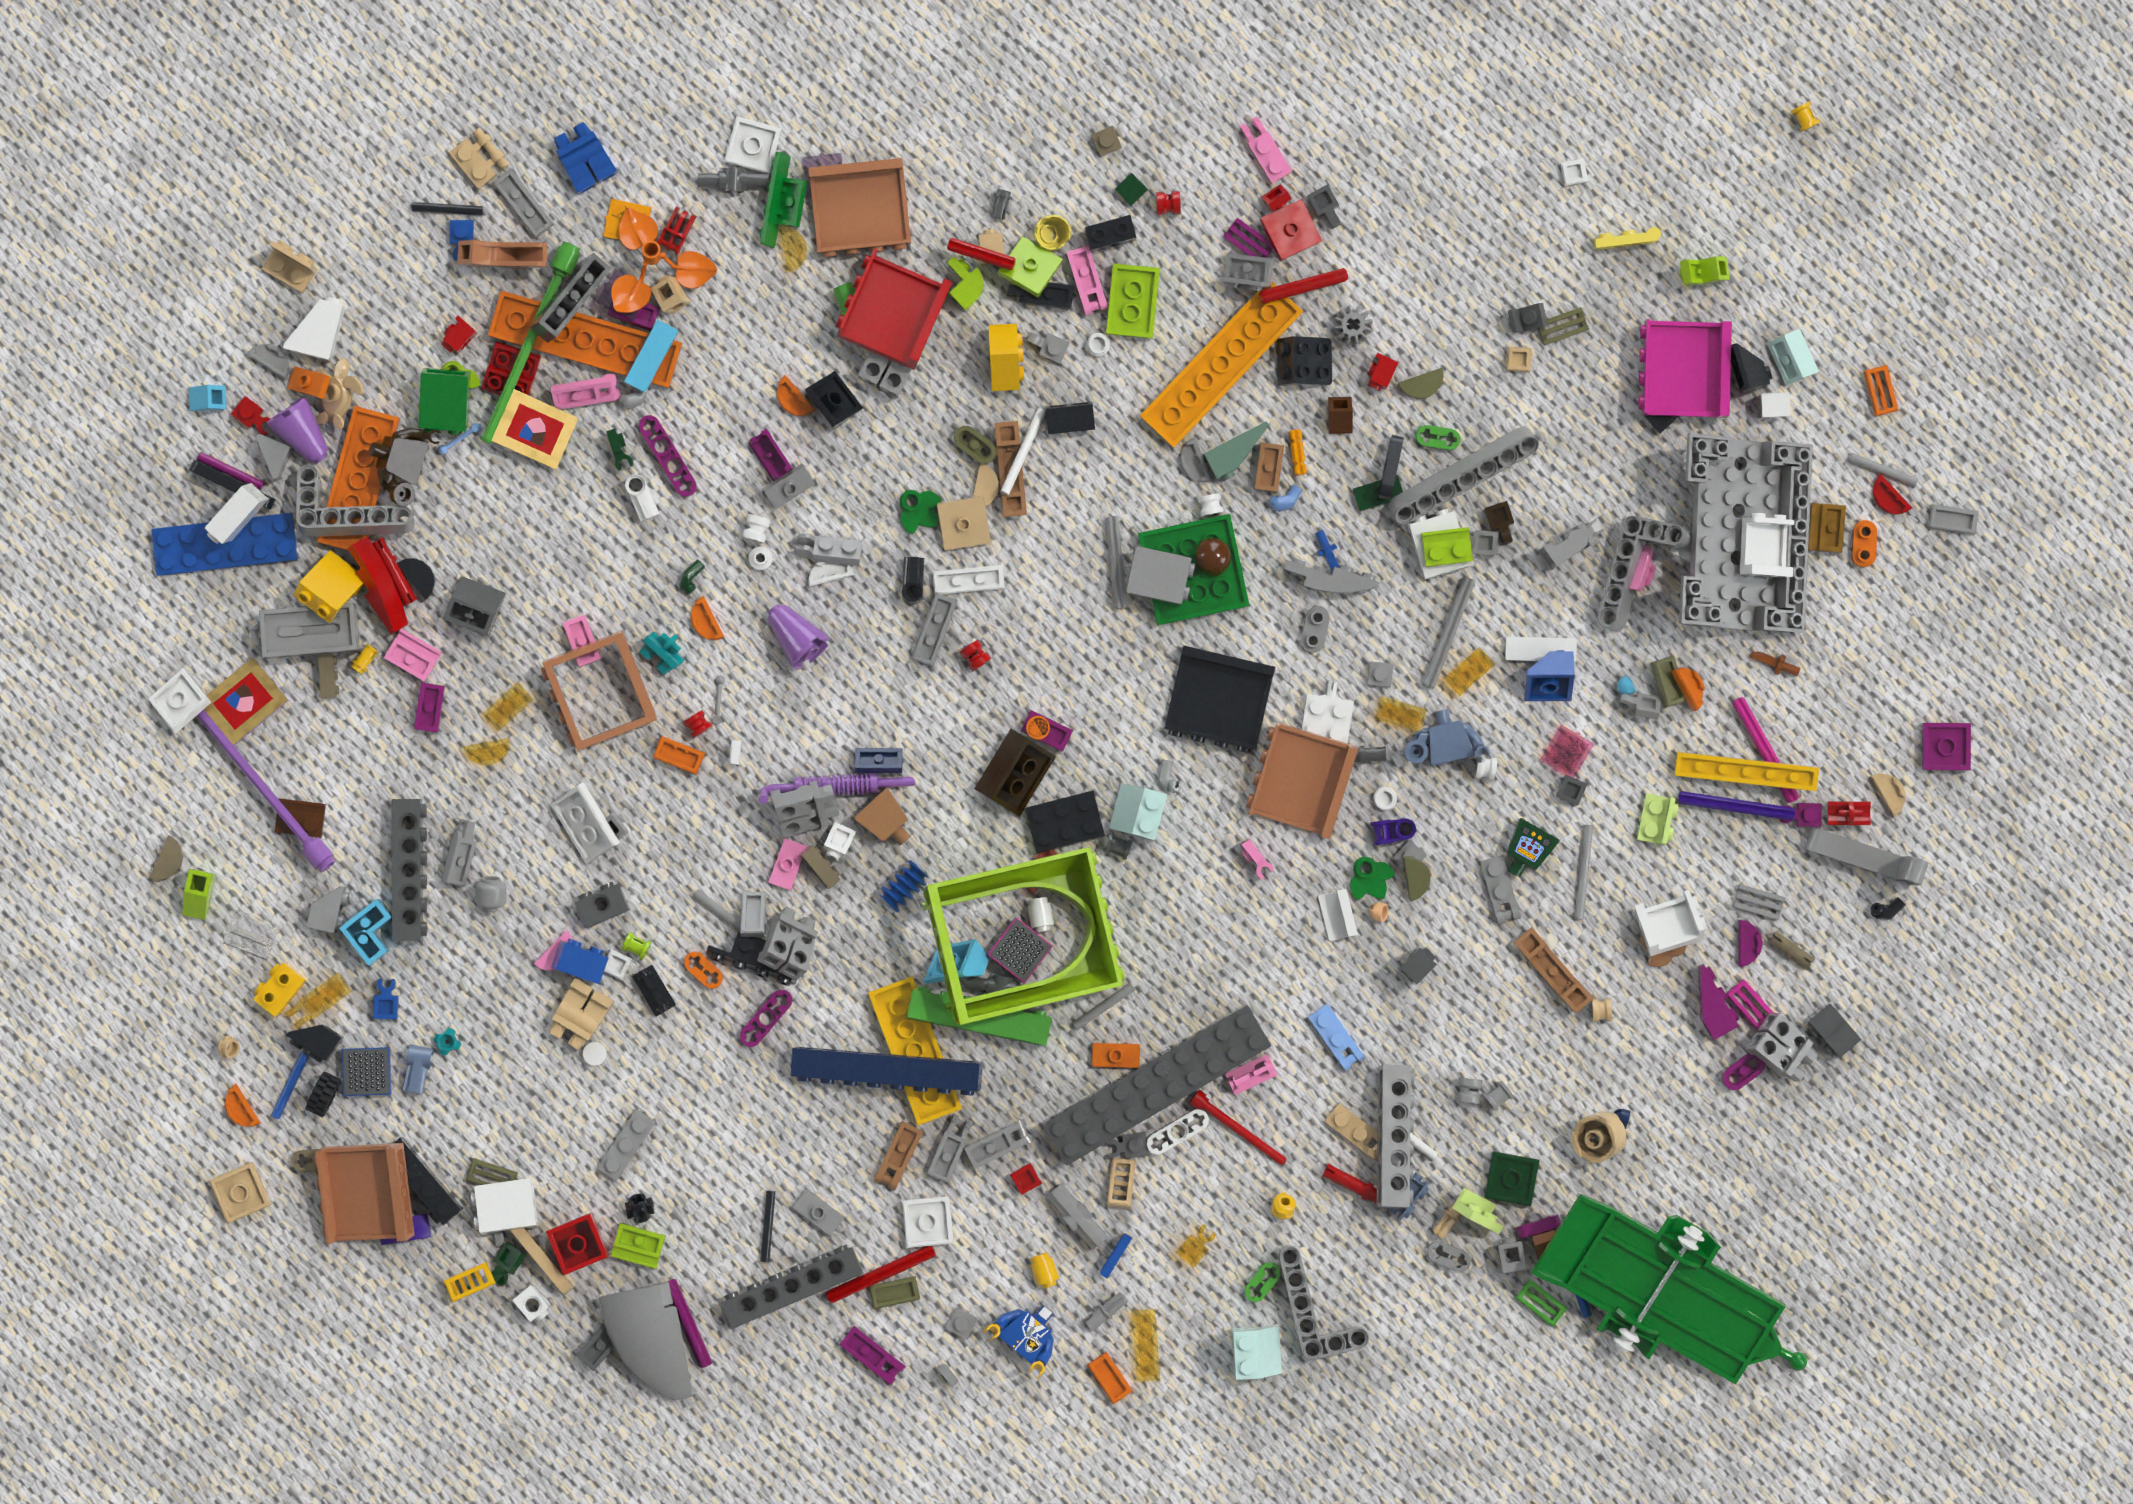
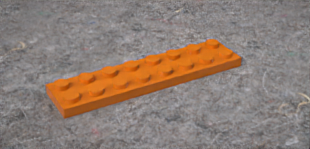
M501 290L488 336L522 346L541 302ZM576 312L555 339L547 343L538 335L532 349L627 376L650 333ZM673 341L651 384L670 388L682 347L681 342Z

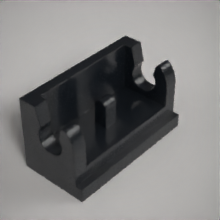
M1092 401L1045 406L1048 434L1095 430Z

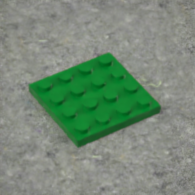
M1230 514L1138 533L1140 547L1192 558L1191 564H1195L1192 578L1187 577L1186 587H1190L1187 601L1183 600L1182 605H1176L1152 599L1157 626L1250 606ZM1208 538L1221 539L1228 545L1230 550V565L1223 574L1218 576L1205 575L1198 569L1196 564V548L1201 541Z

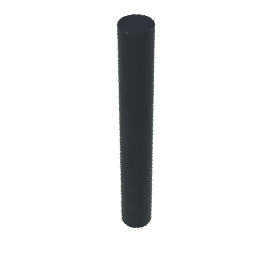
M412 203L413 212L483 216V206Z
M766 1190L760 1262H770L776 1191Z

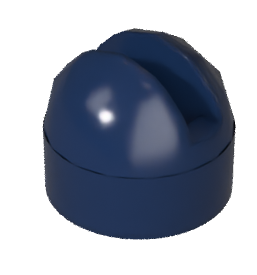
M1626 1109L1615 1110L1614 1113L1618 1115L1626 1129L1631 1111Z

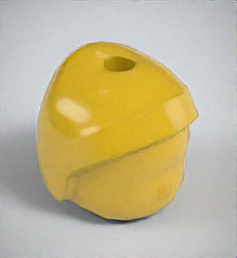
M1285 1192L1278 1194L1271 1204L1273 1216L1280 1220L1291 1218L1294 1214L1296 1201Z

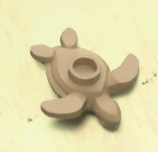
M344 358L336 363L334 376L322 369L314 371L331 377L324 399L319 398L323 412L316 418L318 425H324L329 420L336 428L343 429L344 420L342 417L351 405L353 391L358 395H363L364 388L360 380L356 376L347 377L350 365Z

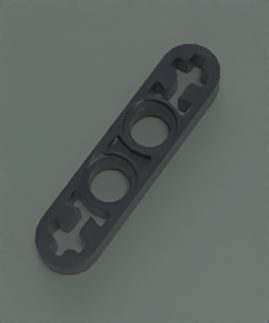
M193 460L189 471L234 493L241 486L246 485ZM264 494L269 500L263 506L271 510L276 499Z

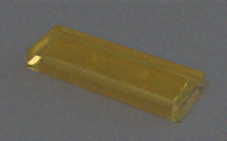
M1155 1309L1132 1310L1137 1382L1160 1380Z

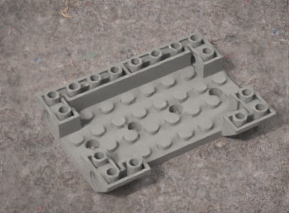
M1687 434L1685 481L1694 484L1690 576H1681L1679 624L1763 632L1805 633L1813 444L1780 441L1758 442L1736 440L1725 436ZM1737 458H1740L1742 461V468L1740 470L1735 467V460ZM1735 505H1738L1740 508L1738 517H1735L1733 514V507ZM1751 513H1765L1766 518H1772V515H1786V520H1794V525L1788 526L1786 567H1793V577L1776 578L1740 575L1742 518L1751 517ZM1733 552L1738 555L1736 564H1733L1731 561V554ZM1731 599L1736 603V608L1733 612L1729 609V601Z

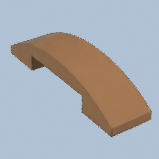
M1018 421L995 423L1001 489L1020 448ZM1022 467L1009 496L1001 493L1003 517L1027 515Z
M1532 927L1514 942L1528 961L1575 1014L1594 999Z

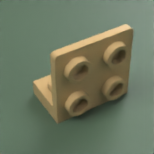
M280 240L277 244L271 241L269 245L273 248V251L262 270L299 292L304 293L317 271L313 266L314 261L301 252L298 255L293 254L294 249Z

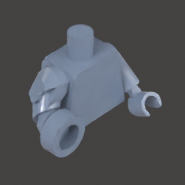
M1448 709L1434 712L1437 726L1423 728L1416 732L1404 749L1405 758L1409 762L1417 764L1426 759L1428 756L1427 746H1429L1430 766L1476 756L1477 761L1481 763L1480 756L1483 754L1488 755L1489 759L1491 758L1490 751L1484 745L1480 735L1469 724L1462 723L1461 720L1451 722Z

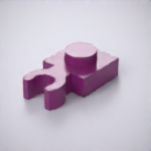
M1797 803L1793 819L1797 820V826L1821 827L1822 803ZM1780 819V822L1790 823L1793 820Z

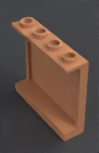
M902 158L808 168L818 254L822 253L823 257L837 256L836 252L846 251V255L860 254V249L868 248L869 252H873L874 248L877 249V252L884 251L883 247L893 246V250L907 249V244H911Z
M1276 722L1275 728L1270 726L1266 739L1271 741L1268 750L1263 749L1260 763H1263L1262 771L1256 772L1253 785L1257 786L1254 795L1249 794L1246 807L1250 808L1248 815L1256 814L1321 834V837L1330 839L1357 755L1358 746Z
M403 1143L323 1147L315 1152L314 1165L318 1171L317 1188L321 1195L320 1212L324 1219L323 1235L326 1238L327 1245L335 1241L397 1238V1242L407 1241L415 1236Z

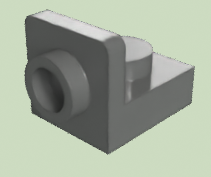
M1543 303L1508 310V323L1513 333H1522L1548 326Z

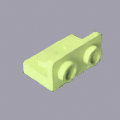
M1646 793L1637 840L1666 845L1667 841L1672 840L1674 827H1670L1671 820L1676 818L1678 804H1675V798Z
M1466 1188L1462 1190L1452 1207L1454 1210L1497 1234H1500L1504 1227L1496 1221L1498 1217L1492 1214L1496 1207L1495 1203Z

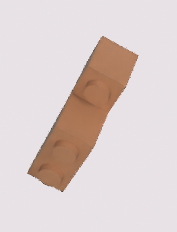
M479 240L458 242L457 265L479 268L496 266L510 269L546 267L547 243L489 242Z

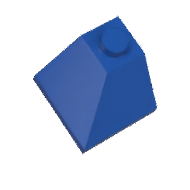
M1549 651L1527 671L1524 701L1572 700L1575 676L1573 651Z

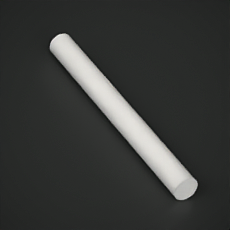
M1037 408L1000 492L1004 495L1009 496L1045 416L1046 411Z

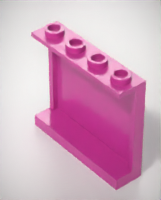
M1650 319L1644 321V325L1640 326V339H1644V348H1640L1639 362L1643 363V372H1639V386H1643V395L1638 397V409L1642 410V415L1727 418L1730 416L1732 321H1722L1721 323L1650 321Z

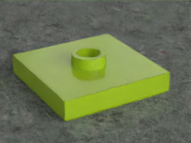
M1022 236L1009 255L1016 260L1014 268L1008 270L1001 267L998 275L1032 295L1039 297L1062 264L1063 259Z

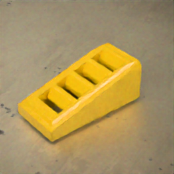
M487 1262L443 1281L452 1302L496 1284ZM483 1269L488 1282H483L478 1270ZM471 1273L475 1274L479 1286L476 1287ZM465 1276L467 1277V1280L471 1286L470 1290H468L463 1279V1277ZM456 1280H459L464 1293L460 1294L455 1282Z

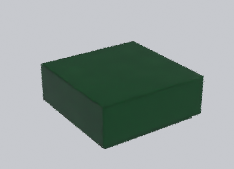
M1131 173L1115 188V191L1132 206L1148 189Z

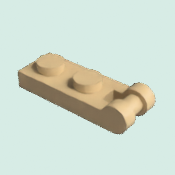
M1338 1103L1325 1122L1377 1162V1144L1373 1149L1367 1146L1372 1138L1377 1141V1132Z

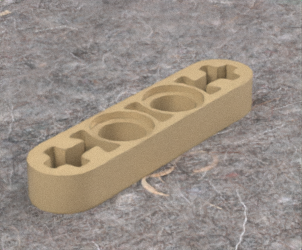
M526 1228L510 1230L564 1295L574 1288L570 1280L563 1275L560 1268L551 1262L550 1256L541 1245H537L536 1239Z

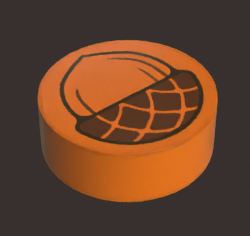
M1034 716L1027 722L1026 730L1031 738L1041 740L1049 734L1050 725L1044 717Z

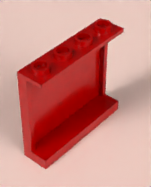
M874 248L872 255H866L862 268L865 271L863 275L858 274L853 285V288H856L854 296L849 294L844 307L847 308L845 316L840 314L835 327L839 328L836 337L915 370L952 282L943 279L941 284L876 256L877 249Z

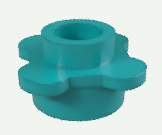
M447 1028L446 1032L436 1034L433 1038L440 1048L439 1053L441 1055H448L449 1051L453 1049L458 1050L461 1047V1042L457 1040L453 1028ZM446 1039L450 1041L449 1044L445 1043Z

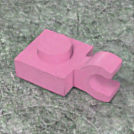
M1249 839L1241 845L1244 848L1241 853L1249 863L1252 860L1256 863V874L1260 879L1263 880L1265 878L1261 874L1262 867H1268L1271 872L1274 871L1272 864L1264 859Z

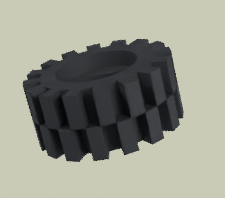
M324 1071L310 1094L305 1107L306 1110L323 1118L336 1096L342 1079Z

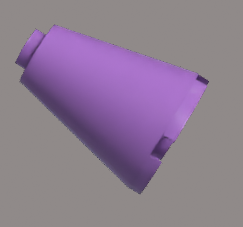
M304 396L290 404L285 410L280 411L267 422L271 430L309 463L314 461L317 464L327 457L325 453L328 450L327 444L310 404Z
M777 604L768 612L769 617L767 620L791 666L795 670L804 668L802 663L806 660H809L810 663L813 662L828 647L826 641H830L828 635L788 606Z

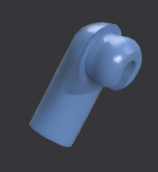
M1292 485L1287 495L1280 497L1272 496L1269 500V506L1275 511L1293 508L1302 489Z

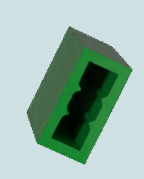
M423 368L420 380L418 428H423L427 432L432 430H448L449 434L455 435L466 432L469 420L471 371Z

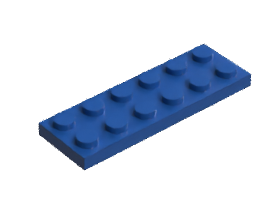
M293 513L253 517L232 541L224 544L220 542L217 544L208 537V531L205 527L209 522L152 529L157 576L298 560Z

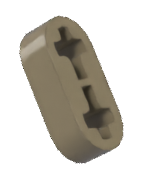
M320 1149L297 1151L292 1157V1166L302 1172L317 1171L314 1165L315 1152ZM301 1154H304L305 1158H313V1162L306 1163L305 1168H302L301 1164L296 1162L301 1157Z

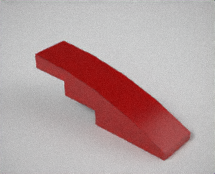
M368 536L355 542L347 549L360 566L356 573L369 591L365 598L390 634H393L409 624L402 601L382 558Z

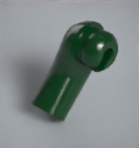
M696 560L683 572L679 587L686 595H690L696 589V585L692 583V580L705 568L700 560Z

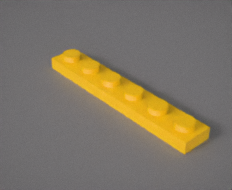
M1677 752L1675 776L1817 791L1819 767Z

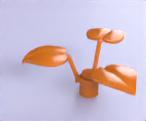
M628 207L620 222V240L627 249L632 251L642 246L644 262L639 280L633 275H623L613 283L611 296L614 310L620 313H632L647 305L651 298V288L642 282L648 264L655 265L663 259L673 269L677 270L676 279L679 284L689 289L703 286L717 273V267L709 258L694 251L681 253L677 258L678 265H675L666 257L665 253H661L660 245L655 241L658 235L656 222L648 215Z

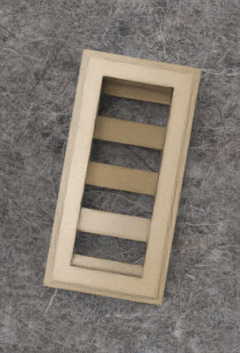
M1112 1158L1107 1207L1131 1209L1136 1160ZM1116 1166L1130 1168V1172L1116 1171ZM1115 1176L1128 1177L1129 1182L1115 1180ZM1114 1186L1128 1187V1190H1114ZM1113 1195L1127 1197L1126 1201L1114 1200Z

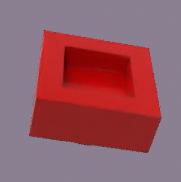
M1281 184L1261 196L1266 206L1272 212L1283 208L1292 199L1288 191Z
M1031 1163L1010 1174L1021 1195L1042 1184Z

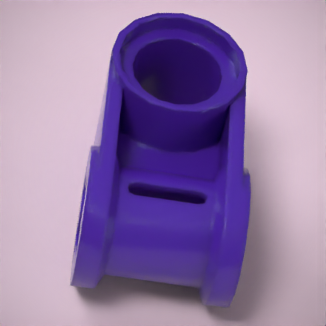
M1407 818L1370 822L1375 837L1373 846L1408 840L1416 833L1415 823ZM1404 822L1410 823L1413 828L1412 833L1408 836H1403L1399 832V826ZM1381 827L1383 828L1384 838L1381 835Z

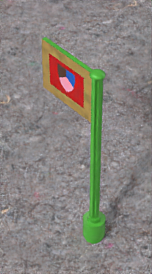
M565 241L562 242L561 246H558L550 264V267L553 269V277L532 324L554 298L562 278H565L566 275H572L580 257L578 254L580 248ZM530 328L483 436H480V439L486 444L495 442L556 470L578 418L514 389L538 336Z

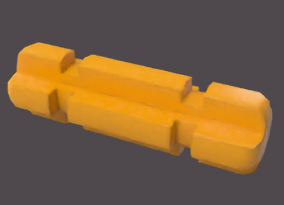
M1300 429L1289 431V440L1292 442L1290 444L1292 463L1295 464L1293 470L1296 476L1307 473L1306 464H1304L1305 455Z

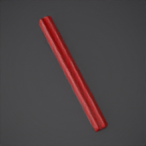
M925 1246L826 1292L827 1299L830 1303L837 1302L934 1258L936 1252L933 1246Z

